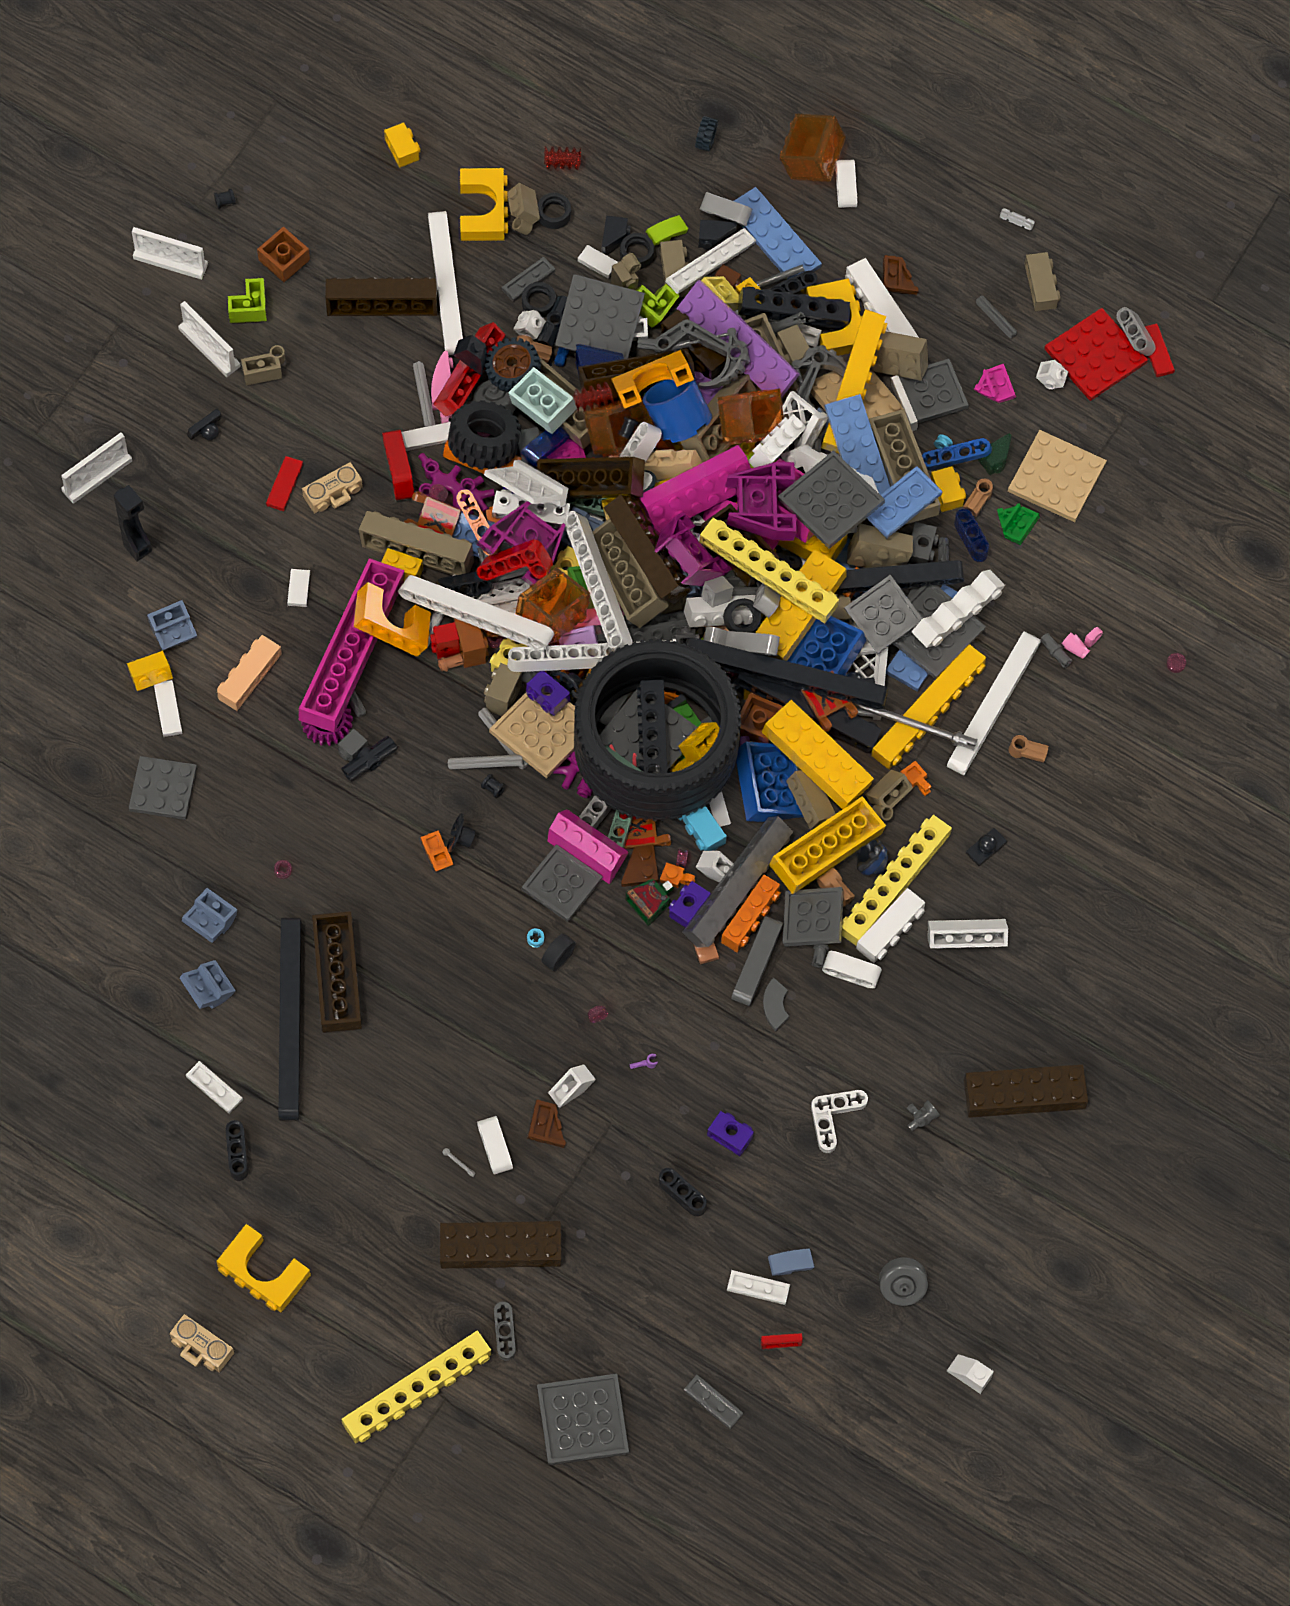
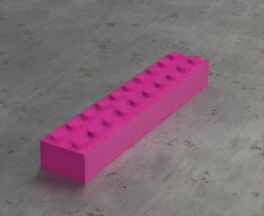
M370 558L299 707V721L333 733L336 731L378 639L354 627L357 591L367 582L384 589L382 610L385 617L388 618L399 594L398 590L404 583V570Z

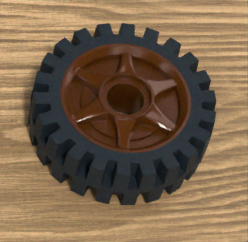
M507 338L504 339L505 343L499 341L497 342L498 347L494 345L492 351L489 350L487 353L488 357L486 358L485 368L488 378L501 391L506 390V392H509L533 367L539 372L541 371V362L537 350L527 340L524 342L521 338L518 341L516 338H512L511 341Z

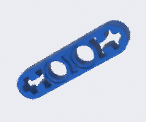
M980 438L923 453L922 457L927 470H934L986 457L991 453L992 446L987 439ZM982 444L986 446L984 451L980 450ZM969 448V454L961 456L960 452L962 449ZM945 453H951L952 457L950 460L944 461L942 459ZM929 457L932 459L931 464H927Z

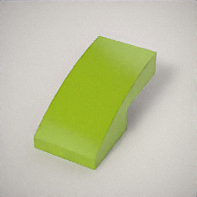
M679 215L657 223L648 228L646 233L654 245H659L660 242L670 241L671 237L686 234L688 227Z

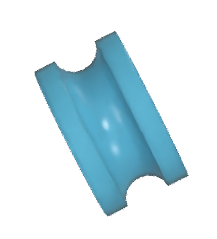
M942 434L934 442L937 449L952 446L953 444L949 437Z
M531 929L527 934L528 944L532 947H540L544 943V933L540 929ZM533 934H538V937L541 936L538 942L530 939L533 938Z

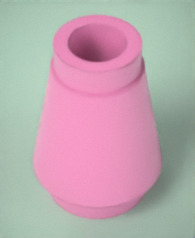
M1070 633L1061 643L1064 649L1082 659L1090 651L1080 638L1073 633Z

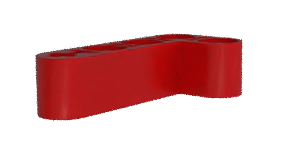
M401 430L384 432L382 437L392 476L395 499L398 501L412 498L414 494L413 480Z
M533 539L486 557L478 567L477 575L480 579L487 581L527 566L535 578L543 579L553 567V561L543 544Z

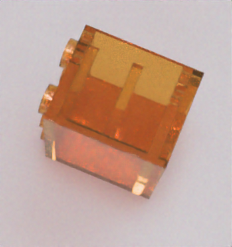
M795 114L794 120L790 125L789 134L785 138L784 148L780 152V160L791 179L831 181L846 139L836 117Z
M780 388L717 397L723 442L730 441L731 445L741 444L742 442L754 443L762 441L784 419Z
M640 396L642 402L628 408H624L621 400L583 411L594 455L601 454L602 457L610 455L617 456L622 453L630 440L617 434V431L623 425L624 416L639 421V425L642 422H646L655 426L643 403L644 396Z
M556 567L519 595L515 614L551 628L554 636L547 645L549 646L551 643L557 642L566 632L569 633L575 625L582 623L586 619L587 608L590 603V592Z

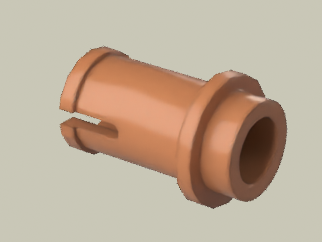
M460 653L445 659L442 657L441 660H438V665L441 671L447 672L450 668L463 665V659Z

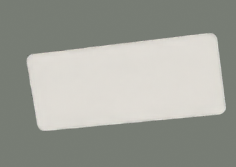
M720 792L715 799L712 798L709 804L714 819L721 827L729 825L731 822L723 794Z

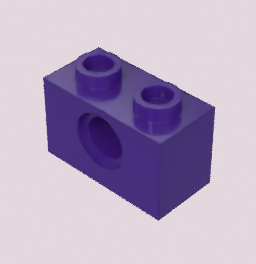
M540 671L526 685L527 696L532 701L538 702L545 712H550L553 716L570 701V692L545 671ZM548 692V693H550L551 695H548V696H547V695H544L543 693Z
M691 881L688 886L685 885L680 891L681 896L678 900L674 899L670 904L669 917L686 928L711 893ZM685 902H692L693 905L690 906V907H687V906L684 905V903H685Z
M722 1111L717 1115L707 1132L708 1137L738 1156L742 1155L754 1135L749 1125L739 1123L733 1115L727 1112L723 1113ZM729 1129H733L737 1133L735 1135H729L726 1131Z

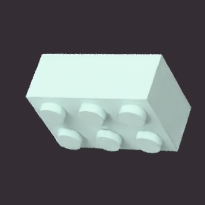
M534 367L508 393L513 405L551 434L577 409L575 400L571 395Z

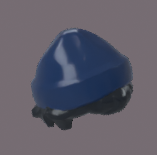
M874 839L870 841L866 846L860 848L861 852L856 853L857 869L864 875L879 874L886 870L888 862L887 849L880 840Z

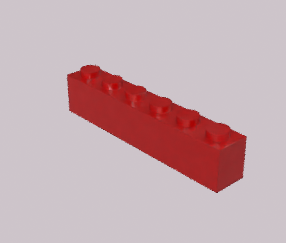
M492 322L480 327L475 337L486 344L488 353L489 350L492 351L494 345L498 347L497 342L502 341L506 334ZM459 361L433 405L445 417L454 414L465 403L481 375L462 361Z

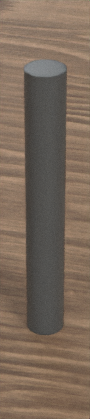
M799 265L755 283L759 288H762L805 270L803 265Z

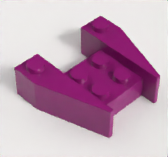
M773 462L728 475L725 487L737 488V513L729 512L726 525L772 540L794 541L797 532L796 514H777L776 489H787L794 483V462Z
M527 501L486 529L476 545L489 555H492L503 540L514 547L535 539L543 544L554 562L565 524H561L555 530L527 509L531 504ZM527 569L521 579L536 590L541 586L549 573L545 578L537 579Z
M682 512L661 529L655 552L657 553L667 548L670 556L681 564L682 570L689 574L681 582L683 585L704 586L705 581L725 576L732 568L720 555L713 558L691 532L695 524Z

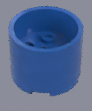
M695 379L678 387L673 380H662L651 387L643 397V403L654 425L661 429L662 441L671 440L672 443L686 440L698 434L696 430L703 425H708L712 420L711 411Z

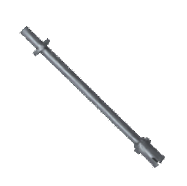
M853 703L858 709L951 740L954 746L960 745L973 751L975 749L978 739L963 735L960 731L951 733L884 709H875Z

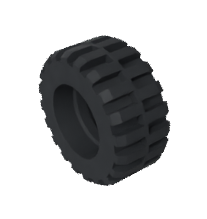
M480 400L479 402L471 401L469 404L462 405L454 412L448 433V446L456 458L458 457L459 461L463 464L467 463L469 467H478L481 470L484 468H488V470L495 469V467L500 468L504 464L511 462L517 453L521 425L517 417L513 416V412L509 409L506 410L505 406L501 404L497 405L496 402L490 401L489 403L485 402V400ZM484 432L493 435L494 438H484L474 433Z

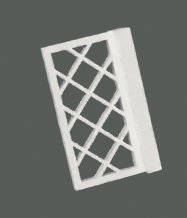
M133 228L132 236L135 247L133 259L202 280L208 266V261L204 260L203 248L142 229Z
M185 301L181 303L183 323L178 326L179 330L226 377L240 368V363L234 358L233 349Z
M792 391L789 393L768 434L778 426L785 414H788L790 418L793 412L799 411L800 419L806 426V429L801 436L794 440L795 448L805 444L813 447L828 419L827 414L818 412ZM793 399L797 401L798 410L792 411L791 402ZM804 410H808L813 414L809 421L805 420ZM789 446L784 450V453L789 451Z
M119 433L61 475L64 484L61 488L62 492L73 504L132 462V457L127 452L125 436Z
M514 460L513 467L485 470L484 475L532 504L553 502L558 506H565L569 488L521 460Z
M521 577L491 583L492 589L490 592L471 597L511 613L535 609L530 585L522 580Z
M888 647L879 654L876 653V656L870 661L865 655L858 654L856 659L861 656L866 664L859 668L853 662L852 666L855 668V672L860 673L863 678L874 677L875 684L885 686ZM868 666L874 671V674L870 677H867L862 672ZM857 708L858 715L873 717V720H881V716Z

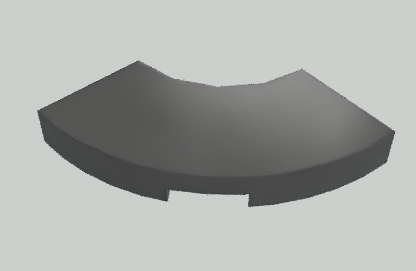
M773 978L765 990L763 1008L766 1020L776 1032L789 1019V1015L783 1006V1000L788 990Z

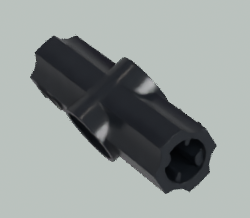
M566 296L557 297L551 312L547 315V321L537 340L538 343L553 347L567 301Z
M387 735L372 747L367 746L363 748L355 759L341 769L345 777L352 782L365 772H371L378 768L382 760L397 751V746L391 737Z

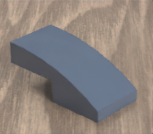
M810 1249L793 1250L768 1256L772 1276L787 1275L794 1271H806L814 1268Z

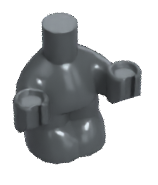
M929 1100L924 1103V1107L920 1110L912 1103L907 1109L913 1114L914 1120L907 1126L913 1131L917 1127L928 1125L933 1119L938 1118L940 1114Z

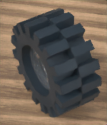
M703 116L697 133L695 148L705 151L711 150L716 136L718 120Z

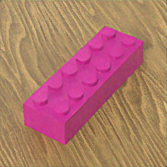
M737 445L644 492L643 497H639L645 514L652 521L651 526L660 533L663 527L682 512L691 518L737 495V488L725 487L727 477L734 473L749 470L751 467L747 456Z

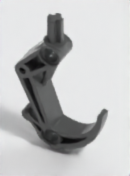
M688 319L683 320L656 339L639 337L637 342L638 349L654 350L655 353L688 348L692 344L699 343L726 356L725 367L718 377L708 382L698 383L699 389L704 390L719 388L723 385H728L732 380L735 381L738 378V374L742 375L745 372L746 368L744 366L750 363L749 348L745 342L737 339L738 333L735 328H729L727 333L714 335ZM729 336V342L727 343L721 338ZM663 344H669L667 348H661ZM735 353H741L739 357H732Z
M824 345L813 348L809 347L804 353L803 359L794 360L791 363V366L799 373V369H807L803 379L801 373L798 376L800 385L796 394L814 407V404H811L809 394L819 369L832 370L843 377L847 362L843 361L844 358L841 355L837 356L835 350L830 349L828 351ZM814 356H818L821 362L815 361ZM793 399L791 402L792 411L798 410L797 401ZM804 410L805 420L809 421L813 415L808 410ZM799 411L793 412V414L798 419H800ZM825 425L812 447L813 450L821 453V441L824 439L826 432Z

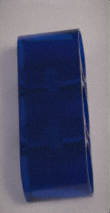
M561 426L553 434L545 430L526 445L520 454L535 467L538 459L547 458L562 446L570 435Z
M964 508L958 510L954 526L974 561H985L989 552L988 541L970 510ZM962 518H963V519H966L967 521H966V522H962V521H960L959 519H962ZM968 534H974L975 537H970ZM977 549H982L984 552H978Z

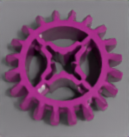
M346 707L341 718L342 723L335 733L301 721V725L304 726L303 732L307 733L308 739L313 738L314 744L318 740L321 746L324 742H327V745L330 746L332 741L338 744V739L342 740L345 737L344 735H348L350 733L349 729L352 728L351 722L353 717L350 715L351 710Z

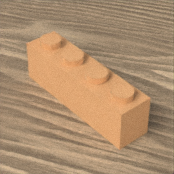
M263 635L259 639L254 640L250 651L247 654H243L239 665L236 668L234 667L230 671L228 679L218 686V699L238 711L282 655L281 646Z

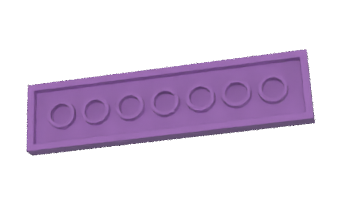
M701 280L696 282L676 308L682 314L685 313L691 321L714 335L727 333L729 328H735L738 333L737 339L745 342L749 348L750 363L744 366L746 368L744 374H749L750 379L774 402L778 403L800 375L798 371ZM729 336L721 338L725 342H729ZM735 353L732 357H739L741 353Z

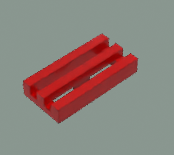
M802 1333L761 1337L762 1349L798 1347L802 1345Z

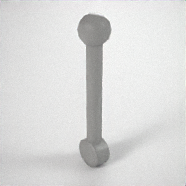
M448 1148L443 1149V1155L449 1156L467 1171L470 1176L474 1177L476 1173L473 1170L469 1169L452 1155Z

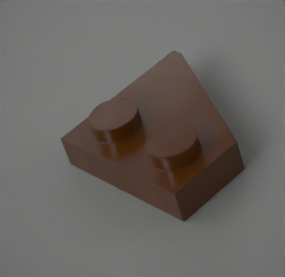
M885 255L883 258V285L887 291L917 295L918 287L914 286L911 280L912 275L906 268L903 257Z
M654 845L634 847L621 881V887L640 885L650 879H654L658 883Z
M536 1100L527 1139L562 1148L565 1147L566 1142L563 1139L556 1104Z

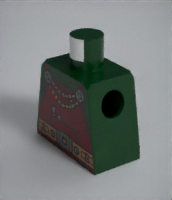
M650 879L628 890L625 900L649 926L669 906L670 898L667 894L673 891L674 888L668 880L659 886L654 879Z

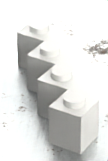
M806 444L781 454L782 460L794 462L796 469L803 466L805 473L827 456L822 452L819 453L813 450L812 447ZM857 472L878 492L872 477Z
M991 570L982 571L971 585L962 587L951 601L942 603L932 616L923 618L912 630V633L926 648L938 646L951 632L958 630L965 621L973 615H977L990 601L997 599L1002 594L1001 590L1005 585Z

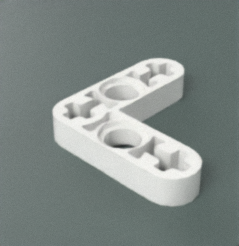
M864 1091L842 1092L818 1096L813 1099L811 1111L818 1146L822 1152H833L837 1144L831 1114L864 1109L868 1102V1096ZM856 1096H859L860 1099H864L862 1100L861 1104H858L857 1101H853L856 1100ZM847 1097H850V1101H852L851 1106H848ZM836 1099H843L845 1105L838 1108L834 1105V1101ZM828 1100H831L832 1109H829ZM818 1102H821V1105H827L823 1106V1110H819V1107H816ZM821 1120H826L830 1126L827 1129H821L818 1123ZM825 1134H828V1141L833 1142L830 1147L823 1144L825 1143Z

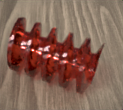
M545 146L544 164L547 169H550L551 164H553L555 170L558 165H560L562 170H564L565 165H567L569 170H571L573 165L576 170L579 169L581 147L579 152L576 151L575 147H573L571 152H569L568 147L565 148L564 152H562L561 147H558L557 152H555L554 146L551 147L550 151Z
M607 382L603 383V388L599 383L596 384V390L590 385L588 392L585 387H582L581 393L577 389L574 390L573 397L578 413L580 407L586 411L587 405L592 410L594 403L599 408L602 401L606 406H608V400H611L614 404L612 391Z

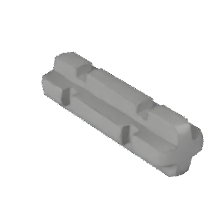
M1003 208L1000 213V218L1004 220L1009 219V222L1021 227L1025 226V229L1032 230L1035 221L1030 218L1025 219L1026 217L1015 212L1011 213L1006 208Z

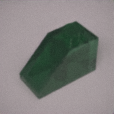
M1010 433L991 443V453L986 457L978 459L989 475L997 474L1004 470L1011 441Z

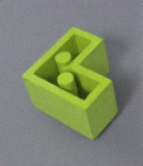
M264 278L245 279L246 295L228 296L230 323L267 321Z
M667 284L658 289L655 294L651 293L643 285L635 290L645 293L639 316L647 318V324L651 328L661 322L679 297Z

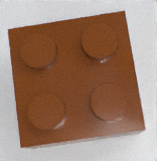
M282 227L257 249L258 260L283 282L310 260L309 248L285 227Z
M454 619L464 668L485 664L486 656H489L487 638L483 634L484 629Z
M750 693L741 710L740 735L748 736L751 740L758 743L772 744L762 733L764 725L784 706Z

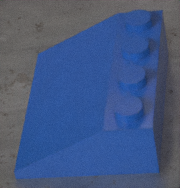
M830 616L825 624L816 619L787 661L827 672L833 670L835 674L845 676L867 640L862 630L835 617Z
M743 743L738 749L736 763L746 821L765 822L768 817L779 816L782 820L804 817L786 782L795 771L799 770L798 767L774 744Z

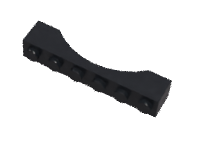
M128 485L117 490L113 496L123 545L138 562L152 552V547L138 516V513L144 510L143 500Z

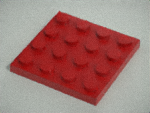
M1103 308L1046 344L1044 348L1054 360L1068 371V377L1089 401H1092L1147 364L1148 361L1143 354L1133 348L1126 334Z

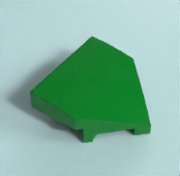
M1020 503L1015 507L1004 510L1003 508L997 509L1004 537L1019 545L1022 544L1040 518L1039 513L1021 507Z

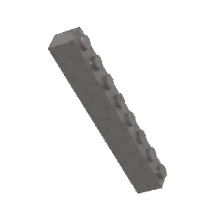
M779 816L767 818L682 933L697 948L709 947L713 944L715 936L725 928V923L736 913L738 905L745 901L747 893L757 885L759 877L768 870V865L773 856L779 852L782 846L789 842V837L793 831Z

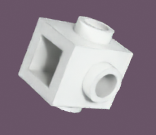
M535 310L524 311L519 315L513 330L519 335H526L532 339H537L546 321Z
M1056 360L1041 362L1036 378L1047 389L1061 388L1064 386L1068 371Z

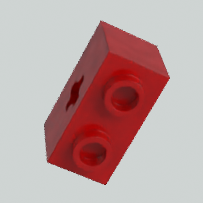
M455 622L434 626L433 634H430L432 653H436L437 659L459 654V636Z

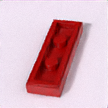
M1158 324L1145 326L1155 343V351L1152 355H1149L1156 377L1174 373L1175 369Z
M285 456L267 499L266 506L281 511L285 510L303 467V461Z

